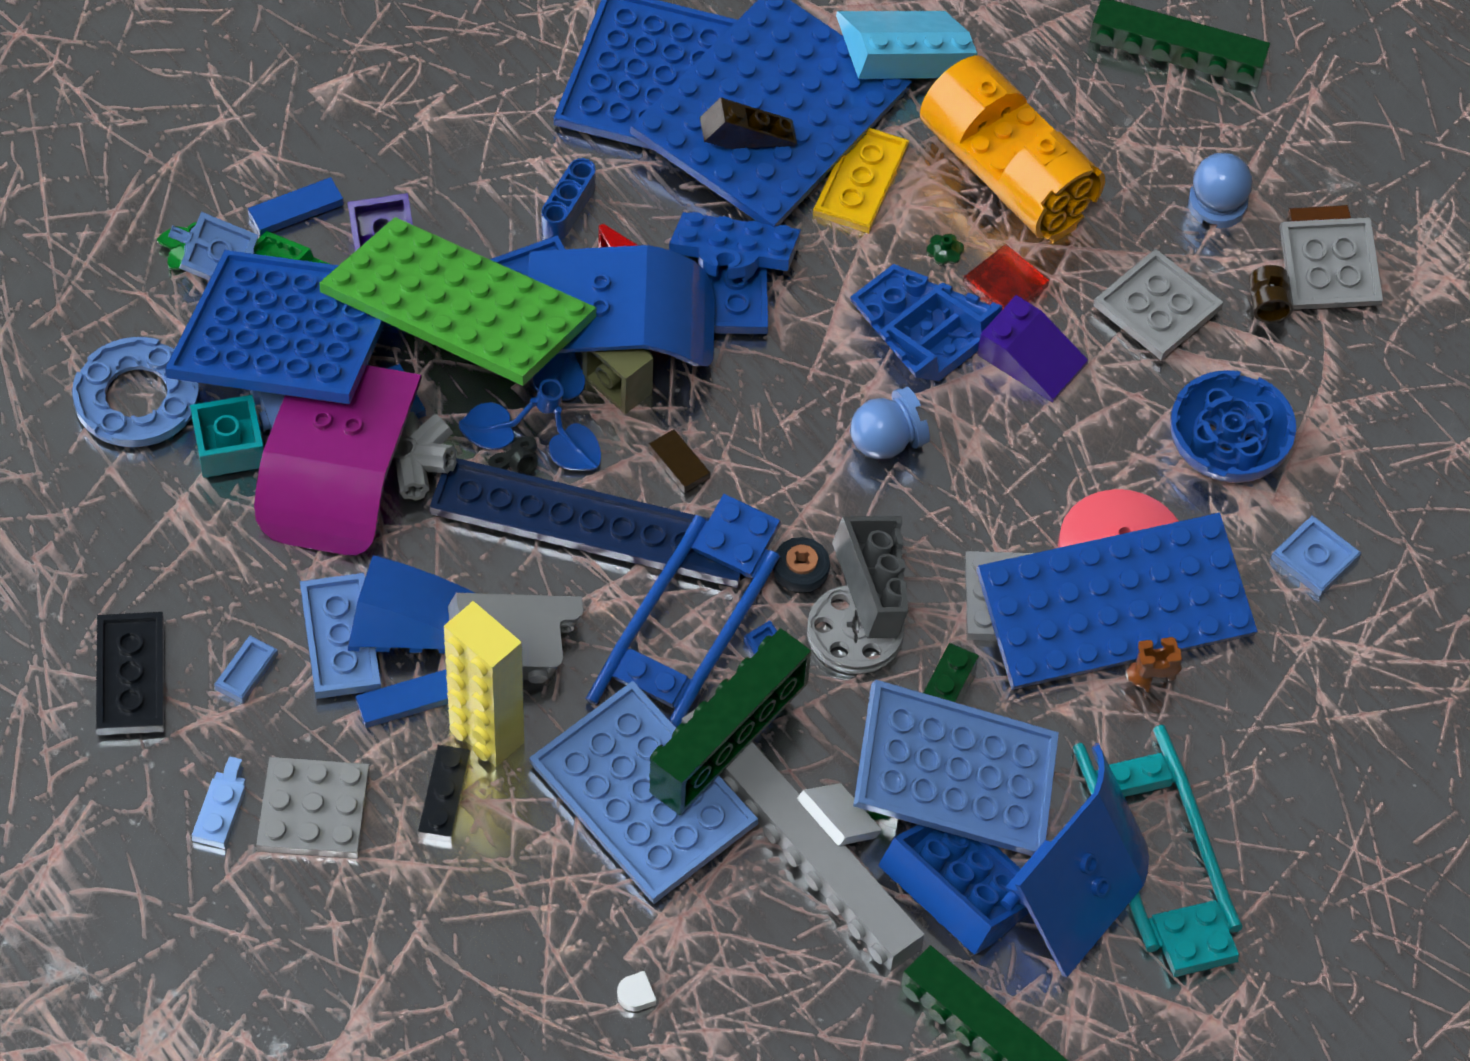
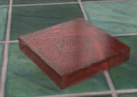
M1005 244L963 277V284L987 304L991 305L992 302L1000 304L1003 310L1015 295L1029 302L1048 287L1049 279Z

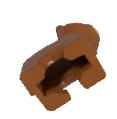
M1161 638L1163 648L1153 649L1152 640L1139 641L1137 660L1126 670L1127 681L1132 682L1137 687L1144 688L1146 693L1150 691L1153 677H1166L1167 680L1174 681L1176 675L1182 670L1181 649L1178 648L1176 638Z

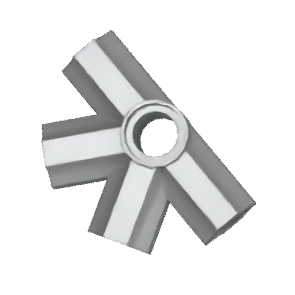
M409 412L393 456L396 463L400 494L404 499L416 501L425 497L426 492L429 491L427 472L447 474L449 471H453L456 466V449L453 445L442 444L453 434V431L436 413L420 427L414 412Z

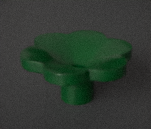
M953 234L932 236L930 244L926 248L927 255L933 257L934 262L938 265H945L946 263L956 264L960 261V255L964 252L963 243L957 241Z

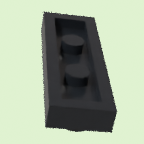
M444 745L437 746L418 829V838L452 842L471 757L469 749Z

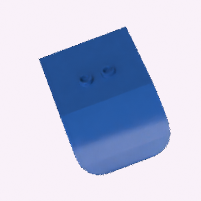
M650 245L530 251L528 277L596 307V318L558 353L648 349L671 355L693 366H709L713 362L715 296L706 271L694 260L679 253Z
M1095 743L1092 747V753L1099 767L1094 792L1052 841L1045 840L1005 887L1008 893L1001 900L1002 906L1007 910H1012L1017 903L1027 907L1059 971L1066 978L1141 890L1148 874L1149 853L1147 843L1099 743Z

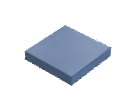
M1312 515L1272 553L1271 559L1321 597L1360 559L1361 552Z

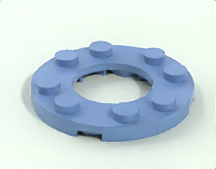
M129 337L110 342L98 348L87 357L88 362L75 375L72 396L76 414L82 425L91 434L113 445L135 448L167 440L188 424L192 418L190 405L198 404L199 383L166 378L165 368L175 348L173 349L161 344L160 340L155 338ZM130 370L150 371L163 379L167 386V396L157 410H152L153 413L142 417H135L134 415L128 417L119 411L112 410L108 405L106 391L109 384L118 375Z

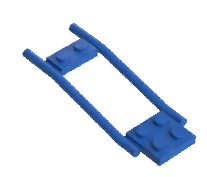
M726 494L722 495L709 521L695 515L679 545L617 641L585 698L586 701L597 705L612 677L625 685L634 681L647 696L675 708L669 721L677 728L681 724L682 718L687 715L701 687L777 563L780 555L767 549L781 526V521ZM690 549L744 576L753 578L692 679L633 649H628Z

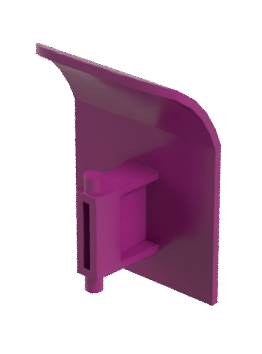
M367 365L350 404L285 395L263 450L254 501L255 519L262 532L272 540L283 544L330 553L358 555L366 551L372 544L376 534L386 475L420 385L421 374Z

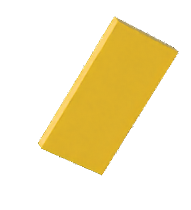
M869 128L866 135L831 170L813 209V216L869 234L906 154L910 140Z

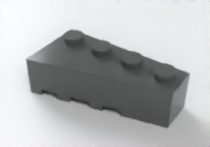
M902 516L842 517L832 542L867 638H897L908 614L907 586L904 580L905 559H902L904 543L900 530Z

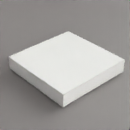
M841 783L805 789L797 797L802 806L838 846L875 839L882 831L864 809L853 806V796Z

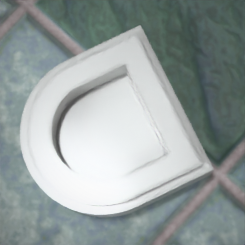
M645 971L625 977L618 985L617 1000L628 1011L637 1012L656 1005L657 1000Z

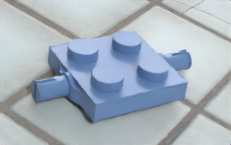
M201 212L196 225L190 232L172 225L168 237L185 244L184 256L179 269L210 280L224 250L254 254V246L258 235Z

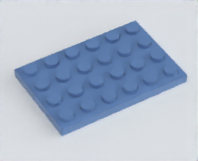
M875 680L871 684L853 806L1032 856L1046 840L1059 732Z
M631 681L532 755L529 761L649 900L655 904L757 826L758 818L720 776L681 815L677 814L649 792L650 756L659 745L665 746L672 738L676 727L637 684Z

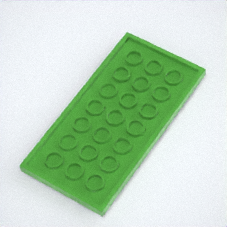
M396 217L319 282L321 293L522 386L596 318L595 306Z

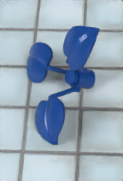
M575 352L557 353L533 376V385L537 390V395L530 399V403L513 421H510V414L506 408L492 402L477 405L459 421L460 431L470 442L484 449L499 450L513 442L514 432L511 427L517 426L530 410L536 406L544 414H555L556 427L559 434L551 438L549 454L558 466L568 470L586 471L595 470L600 465L601 450L593 432L579 423L571 424L566 430L562 426L561 400L568 401L578 397L585 386V377Z

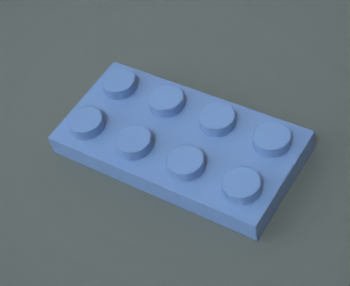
M364 573L300 581L316 699L370 692L381 688L375 647H360L359 651H348L357 601L365 580Z

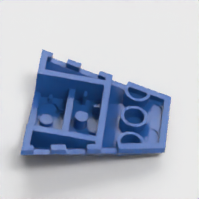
M895 264L891 265L850 297L854 306L916 378L934 381L942 380L978 351L980 334L1002 311V305L994 302L991 305L980 301L979 296L967 293L965 296L953 291L950 285L945 283L934 284L929 282V277Z
M373 555L357 601L348 651H359L360 647H376V652H390V648H409V653H422L423 649H438L440 654H445L444 625L450 621L448 605L456 593L475 592L437 575L382 555Z

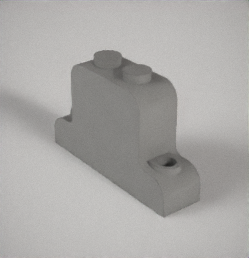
M456 593L448 605L449 620H451L474 601L522 642L523 680H529L531 683L546 682L555 673L563 660L561 633L572 632L574 625L583 613L581 596Z

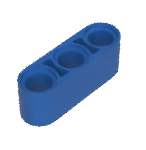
M578 158L573 160L544 204L541 211L542 234L545 238L548 239L558 235L560 240L564 239L593 195L596 187V169L594 163L589 159Z

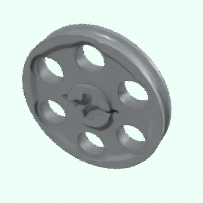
M843 585L827 591L814 603L808 617L807 637L814 654L827 666L848 674H866L880 670L894 660L902 647L905 625L903 623L897 638H867L848 585ZM842 599L849 604V607L845 610H837L831 603L834 600ZM855 615L857 616V626H859L857 643L854 642L855 633L852 629ZM819 622H826L832 626V630L828 633H821L815 629V625ZM834 647H843L847 650L848 654L845 657L837 658L831 654L830 650ZM868 648H874L880 652V657L868 659L863 655V651Z

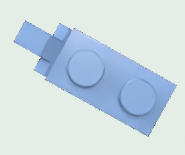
M229 756L224 773L216 772L214 779L212 778L191 835L192 841L223 849L226 848L245 795L246 779L241 778L244 769L242 767V759Z

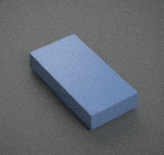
M249 635L214 684L215 690L243 704L278 656V650Z

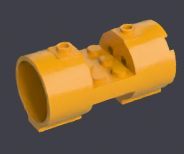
M974 55L957 62L946 70L927 92L920 108L921 121L1038 238L1044 236L1054 244L1076 230L1077 224L1085 217L1082 212L1087 208L1091 200L1096 203L1102 194L1105 186L1104 173L1063 133L1056 131L1027 103L1025 96L985 57Z

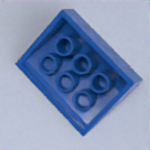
M916 825L893 838L878 864L915 902L927 910L940 925L944 926L974 955L994 944L1029 913L1027 907L1019 903L1012 910H1007L1001 904V900L1008 893L1005 887L1021 868L997 846L922 825Z

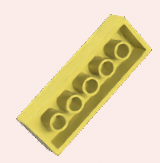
M472 601L444 625L449 729L458 740H465L470 744L474 753L482 761L488 760L495 767H498L524 744L522 642L477 603Z

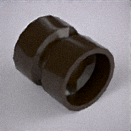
M1266 265L1255 269L1249 275V286L1255 318L1266 323H1274L1288 318L1293 312V303L1289 291L1290 284L1287 270L1277 265Z

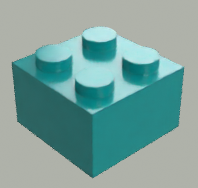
M253 394L190 405L203 478L260 467L264 449Z

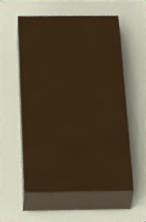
M675 429L648 444L650 453L684 493L710 479V471Z

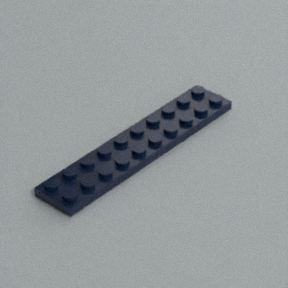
M456 458L457 463L453 471H449L447 474L441 473L429 506V511L432 515L660 570L664 569L695 516L677 510ZM702 517V518H704L706 521H709V519H710V518ZM690 549L676 572L677 574L738 588L742 575L694 552L693 549Z

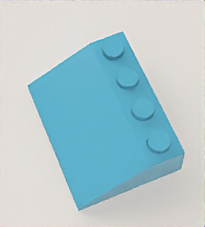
M837 11L836 14L858 79L939 78L957 62L977 55L970 32L946 11Z

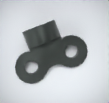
M531 436L521 437L515 441L509 451L491 456L488 460V465L505 470L511 468L517 473L530 475L535 471L538 464V459L533 454L537 449V442Z

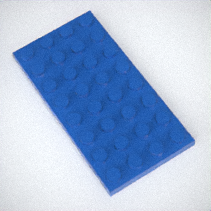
M1220 513L978 565L976 568L1011 690L1134 663L1139 653V641L1152 640L1153 649L1163 648L1161 638L1174 637L1176 638L1178 648L1183 652L1253 636L1258 632Z

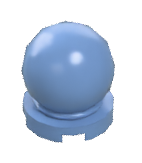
M1215 153L1202 160L1194 172L1193 186L1190 189L1188 207L1191 215L1202 224L1203 220L1210 224H1217L1216 228L1219 229L1232 227L1241 222L1243 215L1247 211L1248 196L1252 191L1253 181L1249 166L1240 157L1230 153Z
M909 387L894 390L892 392V400L885 398L870 399L856 410L851 420L850 434L855 447L865 456L876 460L890 459L903 452L908 443L912 448L917 449L930 442L927 420L920 421L915 408L921 406V404Z

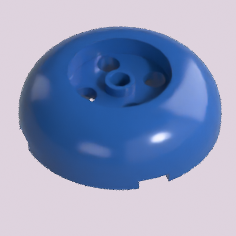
M1224 370L1199 376L1189 382L1179 392L1170 418L1172 439L1182 458L1199 473L1222 482L1243 483L1254 481L1273 472L1287 458L1296 435L1295 415L1286 397L1271 383L1260 377L1258 380L1242 376L1240 375L1241 371ZM1209 424L1214 425L1216 430L1212 431Z

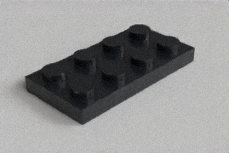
M163 612L97 615V735L164 732Z

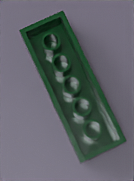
M782 628L773 636H766L760 643L758 651L751 658L746 657L739 664L735 675L730 680L724 679L718 685L715 695L708 702L706 700L702 701L695 709L693 717L687 723L682 722L677 726L672 734V738L665 746L661 744L653 751L650 756L649 792L677 814L681 815L808 684L811 650Z

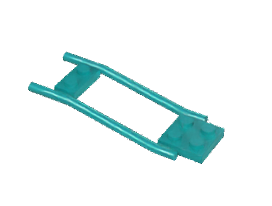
M1158 725L1153 729L1162 753L1109 764L1124 797L1170 787L1172 783H1176L1217 901L1213 900L1154 914L1152 918H1148L1139 892L1129 903L1146 950L1154 952L1162 948L1173 977H1178L1237 963L1239 952L1230 932H1238L1243 926L1230 898L1187 775L1166 727ZM1078 743L1073 746L1072 750L1092 795L1097 783L1098 770L1094 769L1085 745Z

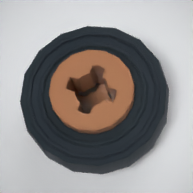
M805 537L791 538L783 542L776 550L780 557L773 568L774 576L780 585L786 589L798 593L811 592L821 587L827 580L830 570L829 554L823 545L814 539Z

